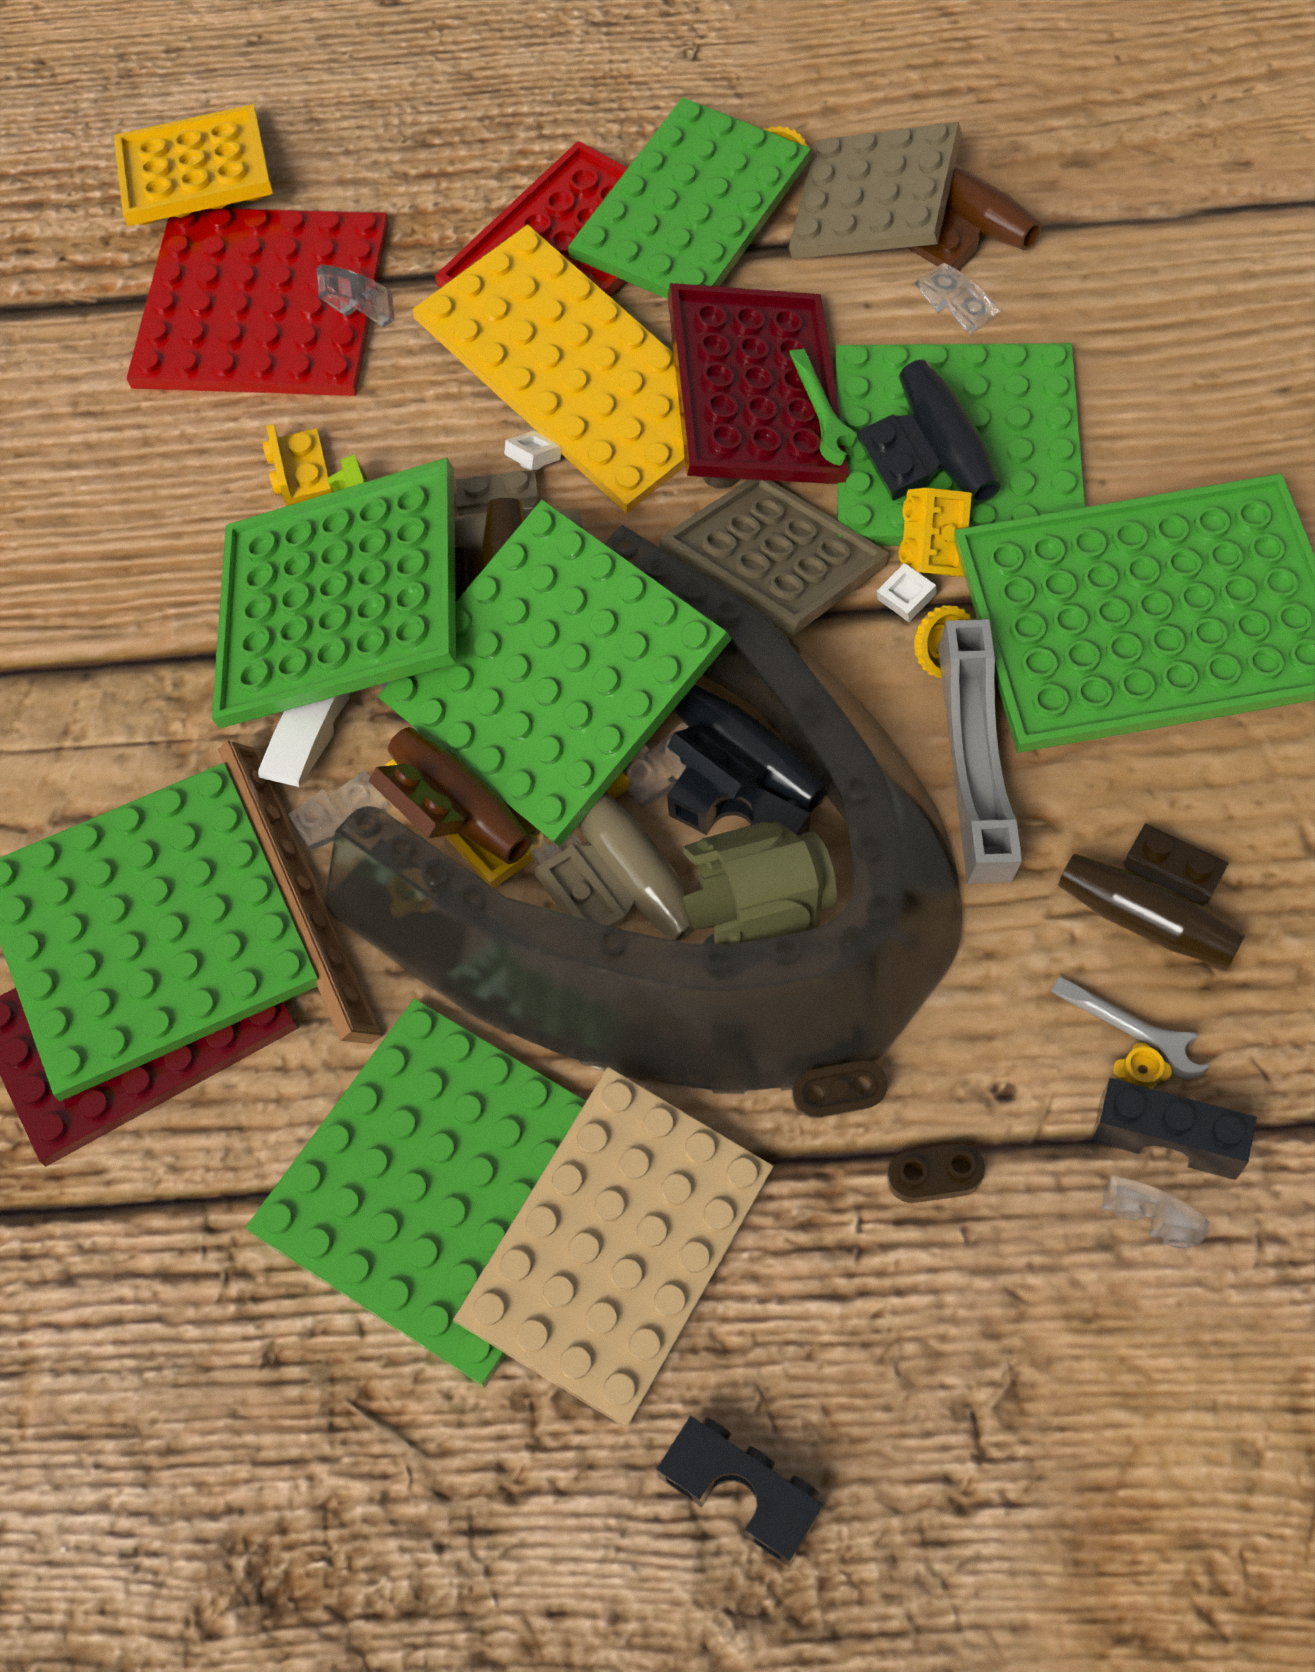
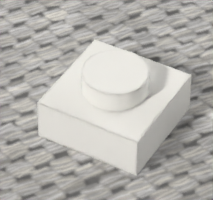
M533 430L505 440L504 455L519 462L525 469L538 470L543 468L544 465L559 461L561 449L559 445Z
M905 563L876 591L877 599L908 622L937 594L934 583Z

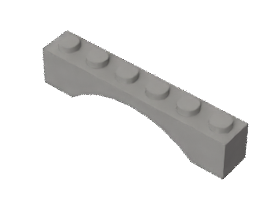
M990 619L946 621L938 650L967 884L1012 882L1022 863L1017 819L1006 793L999 757L995 716V656Z

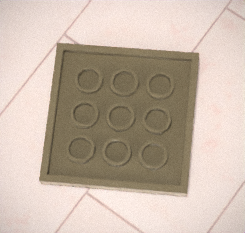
M959 122L937 123L929 126L900 128L891 131L817 140L788 248L792 258L800 259L938 244L962 136Z
M750 479L662 535L658 549L792 636L796 635L885 567L890 554L775 482Z

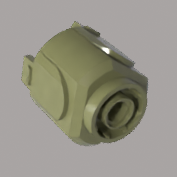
M778 821L772 823L762 822L705 837L698 842L683 846L684 855L695 865L698 864L702 888L699 891L683 896V905L691 931L714 927L713 950L716 956L729 954L732 957H738L813 936L820 923L821 911L831 909L836 904L837 885L833 865L822 839L813 831L797 835Z

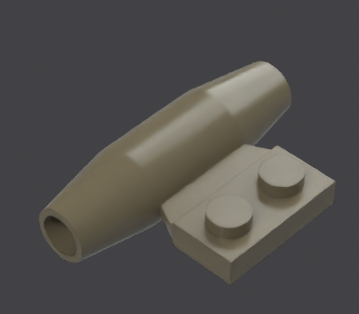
M535 470L456 479L459 516L454 517L455 548L466 547L481 553L488 502L492 499L515 498L520 500L526 519L539 503ZM553 507L582 528L580 508Z
M607 792L603 794L579 823L589 845H572L536 867L534 875L587 945L623 923L633 905L673 943L683 940L694 932L691 931L682 897L688 895L677 872L635 817Z

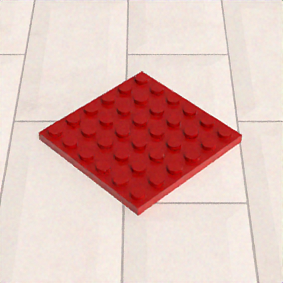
M209 208L192 212L185 217H169L126 378L130 388L356 396L389 225L387 213Z

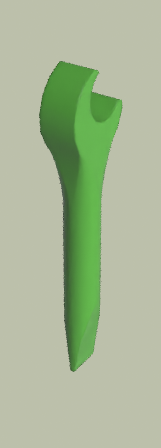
M790 350L789 353L819 419L821 454L830 463L842 466L847 453L840 450L838 446L842 445L852 448L857 435L833 412L805 350Z

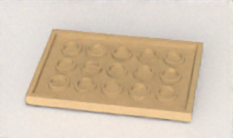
M607 1067L460 1307L453 1322L626 1428L774 1166Z

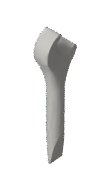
M1060 976L1051 989L1052 993L1148 1044L1161 1054L1163 1060L1170 1064L1172 1073L1179 1078L1196 1079L1207 1072L1209 1063L1204 1065L1195 1064L1188 1059L1185 1048L1194 1045L1198 1037L1195 1033L1170 1031L1148 1024Z

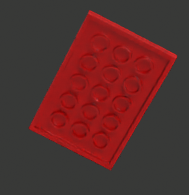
M577 141L435 274L437 286L442 288L528 224L608 296H611L626 281L569 257L568 246L628 167Z

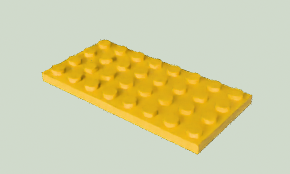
M528 224L413 308L414 319L538 433L559 445L561 454L626 514L685 467L674 353Z

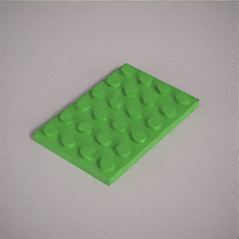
M682 97L568 246L569 257L668 299L667 294L670 283L719 287L811 160V148Z

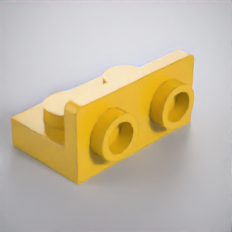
M274 423L266 425L269 440L262 441L268 465H275V470L269 472L274 494H282L286 506L332 493V489L327 481L329 474L318 429L314 428L278 437Z
M918 488L907 491V498L902 509L905 522L903 540L899 547L901 566L905 563L922 574L964 577L954 543V532L956 529L969 527L972 493L936 488Z

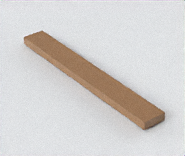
M227 740L218 748V752L228 769L318 977L316 985L340 1041L372 1044L382 1036L274 783L271 780L259 778L258 770L263 760L262 755L257 748Z

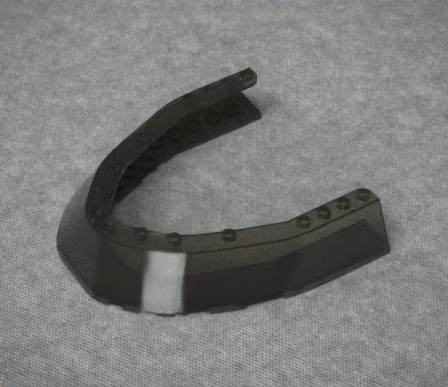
M621 525L607 540L605 545L724 629L732 638L703 675L755 707L771 728H776L785 741L828 784L826 796L847 822L854 871L853 894L844 911L831 922L813 930L725 945L689 944L636 933L505 897L384 810L373 806H365L355 810L335 830L325 905L330 915L465 1012L508 1035L512 1033L529 1042L577 1059L580 1064L602 1071L609 1067L626 1077L642 1081L652 1079L691 1088L712 1090L714 1094H747V1090L781 1088V1091L790 1090L793 1088L795 1081L809 1070L860 1060L874 1062L894 1044L946 976L956 957L960 944L962 905L959 878L953 850L939 811L924 785L884 728L830 670L746 601Z

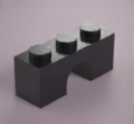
M686 767L667 794L669 816L705 835L708 834L716 821L726 816L742 817L751 825L778 821L797 835L807 833L810 829V813L800 803L789 798L783 800L767 792L766 788L761 784L757 790L733 799L718 792L714 788L713 783L697 770Z
M1109 1078L1100 1098L1091 1141L1139 1154L1142 1148L1148 1146L1174 1149L1189 1157L1188 1168L1236 1180L1249 1162L1257 1116Z
M690 1415L656 1468L658 1478L700 1507L703 1506L710 1493L720 1484L736 1482L746 1486L753 1493L757 1507L752 1519L745 1528V1538L787 1567H790L823 1512L824 1505L816 1500L820 1493L809 1483L793 1475L791 1480L788 1481L772 1470L775 1465L774 1461L758 1449L749 1446L746 1452L728 1441L731 1433L713 1419L705 1417L701 1423Z

